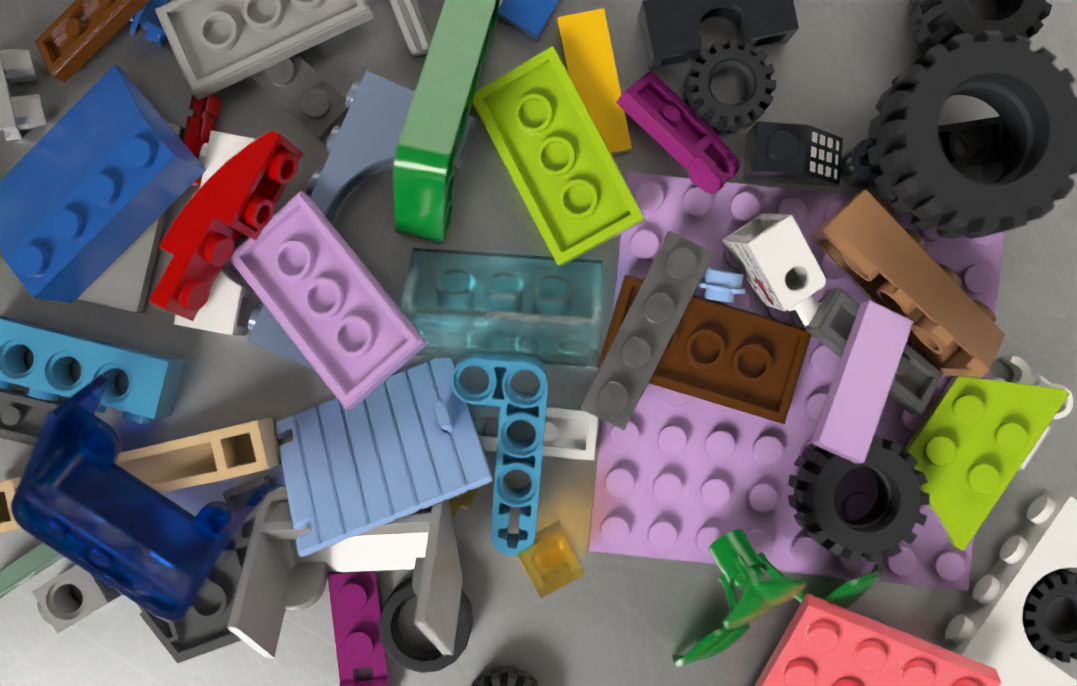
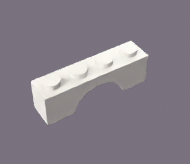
M211 130L209 143H204L199 156L200 163L206 168L202 175L200 188L222 165L256 139ZM226 262L210 289V295L206 304L199 309L194 321L176 315L174 324L228 335L246 336L254 290L240 280L232 270L229 262Z

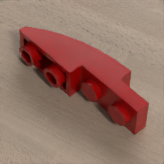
M271 130L248 144L222 165L188 201L158 246L172 254L173 257L149 302L166 311L194 321L199 309L206 304L210 295V289L223 265L231 258L234 245L240 234L242 233L257 240L262 229L272 219L274 207L287 183L294 178L303 152L280 133Z

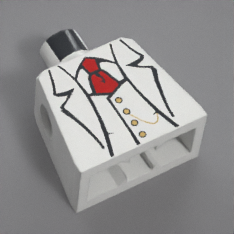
M761 213L722 239L724 245L766 306L782 311L788 310L797 327L809 325L820 306L813 294L823 288L827 281L792 215Z

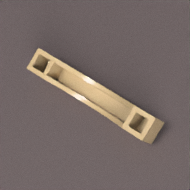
M268 417L1 481L0 534L126 501L271 469L282 464L273 419Z

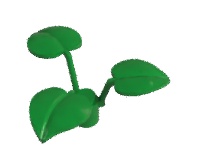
M742 529L732 530L719 537L709 546L708 550L723 573L719 580L725 588L730 613L723 622V628L715 630L706 636L686 655H673L672 659L676 667L689 665L722 653L736 643L750 629L748 623L766 614L770 608L778 607L793 597L802 603L806 596L802 592L806 587V583L803 579H788L768 561L763 552L757 554ZM876 563L871 573L845 583L827 597L820 599L847 609L856 603L878 581L882 575V569ZM761 568H763L774 579H762L764 577V573L761 570ZM734 584L737 586L738 590H743V594L739 602L736 598L733 586Z

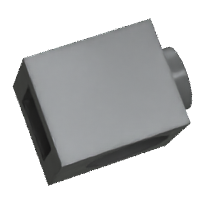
M92 556L32 592L38 601L37 607L41 617L48 624H51L58 634L122 596L127 591L125 589L120 590L110 578L113 573L99 556ZM71 584L77 586L82 592V604L72 598L70 592Z

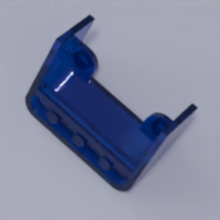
M101 374L48 413L11 502V512L17 524L27 533L162 620L178 621L195 604L242 539L272 487L263 482L240 510L222 501H212L207 503L198 512L197 516H194L115 464L121 452V442L118 434L113 427L94 415L109 383V379Z

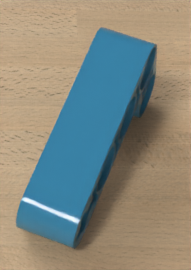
M488 352L468 353L456 364L451 377V386L455 395L463 402L476 405L500 406L490 534L491 541L498 551L508 556H518L527 552L532 547L536 537L548 393L547 371L543 363L530 356ZM469 366H479L487 372L489 382L482 388H471L463 381L462 371ZM520 370H529L538 376L540 382L535 390L524 393L514 388L511 383L512 376ZM516 420H525L533 425L535 433L531 438L520 441L511 437L507 428ZM519 469L529 474L531 481L523 488H514L506 483L504 476L511 470ZM510 506L520 507L518 533L515 534L508 533Z

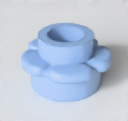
M706 268L703 280L698 284V287L706 289L704 298L733 303L735 294H744L746 289L741 288L744 274L722 269Z

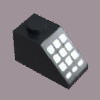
M757 121L746 133L743 180L838 187L840 186L843 138L808 124Z

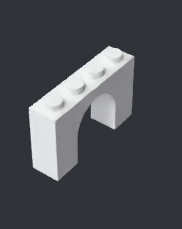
M1046 490L1044 495L1039 496L1031 503L1026 514L1027 520L1018 533L1011 536L1003 544L999 553V561L989 575H985L977 582L972 592L973 599L962 614L957 615L951 620L945 632L946 638L940 645L947 650L995 668L1001 680L999 686H1077L1076 679L1046 660L1032 647L1023 627V606L1034 584L1046 574L1057 569L1077 568V500L1069 495Z

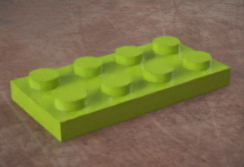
M553 46L475 92L473 104L558 266L569 263L646 220L563 61Z

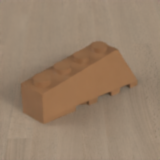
M866 189L851 196L810 237L872 302L914 321L908 340L935 367L942 371L943 375L983 377L991 369L1005 336L994 323L996 321L995 314L984 303L972 300L960 288L962 281L952 269L943 264L938 265L927 254L928 246L916 232L908 228L905 230L891 216L893 209L884 198L876 193L870 194Z

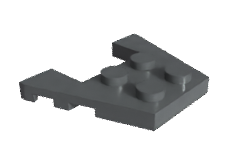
M269 475L222 492L235 526L238 540L163 567L150 570L134 524L85 541L94 557L99 556L113 573L110 578L120 590L125 589L142 610L139 615L177 663L242 640L227 627L257 510L263 498L271 492Z

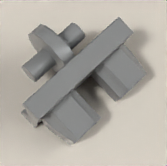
M0 49V129L4 131L6 141L22 139L20 130L47 124L40 94L12 97L10 83L37 80L29 50Z

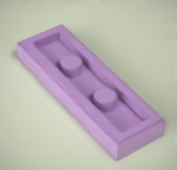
M870 300L860 304L811 440L812 444L851 462H865L914 321Z

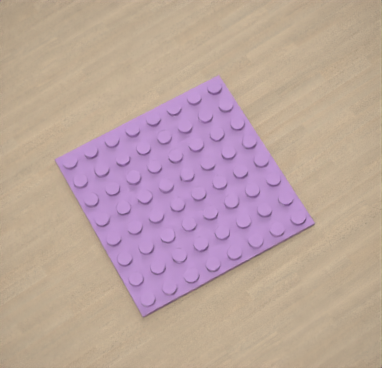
M627 172L626 182L646 220L620 234L612 314L624 275L627 274L644 280L669 230L714 252L707 268L744 274L722 239L761 213L792 215L827 281L823 288L813 294L819 305L828 290L835 288L843 290L858 304L870 300L810 237L819 226L853 195L726 182L719 192L709 194L708 192L705 193L704 190H700V186H696L690 178ZM885 199V200L890 204V202H891L893 199ZM893 209L891 216L904 230L906 228L913 230L925 241L928 246L927 254L938 265L943 264L952 269L962 281L960 288L972 300L984 303L996 316L1004 232L967 239L966 236L954 239L940 237L936 232L937 228L923 231L912 225L911 219L914 214L910 211L899 215ZM745 275L743 276L741 287L746 289L744 294H735L733 303L716 301L797 326L788 310L782 311L766 306ZM697 286L693 295L704 298L706 289ZM812 335L785 424L649 383L624 431L601 419L588 551L717 564L708 550L709 546L724 534L735 529H742L757 554L763 552L768 561L779 571L855 579L871 573L874 565L877 563L882 569V575L878 579L880 582L968 591L974 537L964 551L951 545L942 523L928 505H921L920 513L927 515L924 526L916 523L912 529V532L918 535L911 544L902 540L898 544L902 552L893 557L885 552H881L882 561L869 562L861 557L860 562L850 561L842 555H835L805 534L806 530L799 526L794 518V515L797 514L796 509L789 505L788 495L794 494V488L788 485L790 475L797 476L800 467L794 465L798 456L806 458L810 453L806 447L811 444L841 359ZM907 339V342H906V343L909 344V345H910L913 349H915L918 353H920L924 358H926V357ZM989 370L983 377H972V378H980V379H988V380H989V379H990V370ZM942 376L922 414H910L887 396L874 435L903 446L901 449L903 451L953 376ZM867 466L850 470L837 484L834 494V505L842 521H855L864 517L876 503L878 484L873 472Z

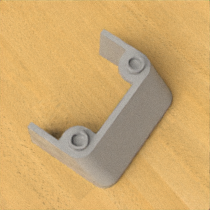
M286 486L274 489L263 498L257 510L227 627L263 657L275 658L285 611L303 610L315 604L325 590L328 573L414 569L412 587L418 596L415 624L443 655L453 654L463 576L449 499H444L442 502L424 509L421 508L417 512L399 519L396 518L392 522L377 528H371L367 532L349 537L344 541L300 557L298 555L296 539L311 532V527L301 530L293 528Z

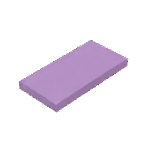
M302 191L296 194L272 216V219L262 229L257 240L249 237L233 251L229 259L345 409L352 410L428 344L311 198Z

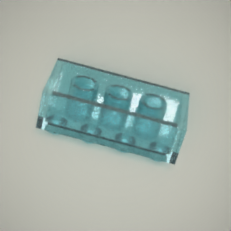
M413 248L400 310L428 343L414 356L461 359L468 353L488 352L530 356L547 365L597 368L602 330V260L576 258L563 266H558L554 258L548 256Z

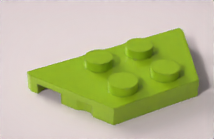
M964 376L952 377L903 450V452L912 454L918 461L913 468L924 472L928 483L920 486L921 491L930 494V505L928 506L936 513L942 523L951 545L959 550H965L1069 396V392L1064 389Z

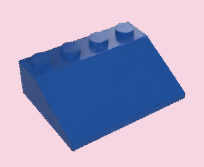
M114 64L0 181V249L4 261L33 298L73 303L206 171V168L121 67Z

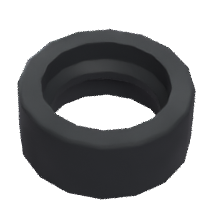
M412 576L398 584L383 605L379 620L381 643L389 657L405 669L419 673L440 671L456 662L467 647L473 625L471 602L462 588L454 652L452 655H443L438 648L432 650L415 648L403 638L398 622L402 607L408 600L417 596L412 587Z

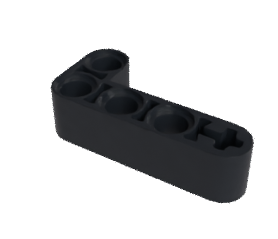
M1000 116L938 126V138L942 152L957 172L981 169L983 182L989 185L995 183L1006 168L1010 148L1003 139L1004 130L1007 131V128ZM869 137L849 148L842 155L841 179L847 185L853 188L877 186L874 179L882 175L879 165L870 169L869 166H861L859 162L861 157L864 161H869L868 149L877 144V138ZM956 138L966 143L968 148L967 158L957 153L955 148Z

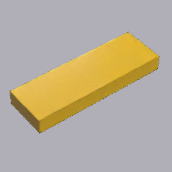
M604 8L557 17V26L566 69L612 156L631 152L632 146L625 111L616 103L621 96V90Z

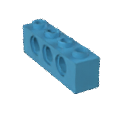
M0 315L1 389H12L13 384L29 387L28 395L31 397L59 401L61 395L77 399L75 407L82 410L105 413L107 407L124 411L122 419L139 424L151 425L153 419L172 415L185 361ZM27 348L31 349L34 356L33 365L29 370L23 362V356ZM74 359L80 363L82 370L77 382L71 378L69 373L70 364ZM121 370L129 378V387L125 394H121L115 384L116 376Z

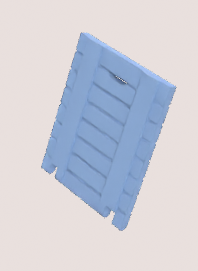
M450 353L430 360L428 363L425 362L407 369L405 372L402 371L390 376L352 410L345 409L341 402L335 398L275 423L276 435L279 440L292 435L294 439L279 447L293 528L301 530L311 527V532L296 539L298 555L300 557L493 481L468 403L459 399L452 390L451 377L455 364Z

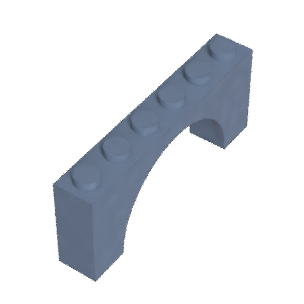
M367 70L361 82L355 81L350 87L345 101V108L349 110L342 126L336 125L332 129L326 143V152L329 153V156L322 171L317 169L313 173L306 190V194L331 224H333L345 200L358 186L375 174L394 167L396 148L415 92ZM471 115L468 116L458 149L455 170H459L477 129L475 118ZM259 302L252 311L248 321V329L252 330L248 342L316 371L268 308Z

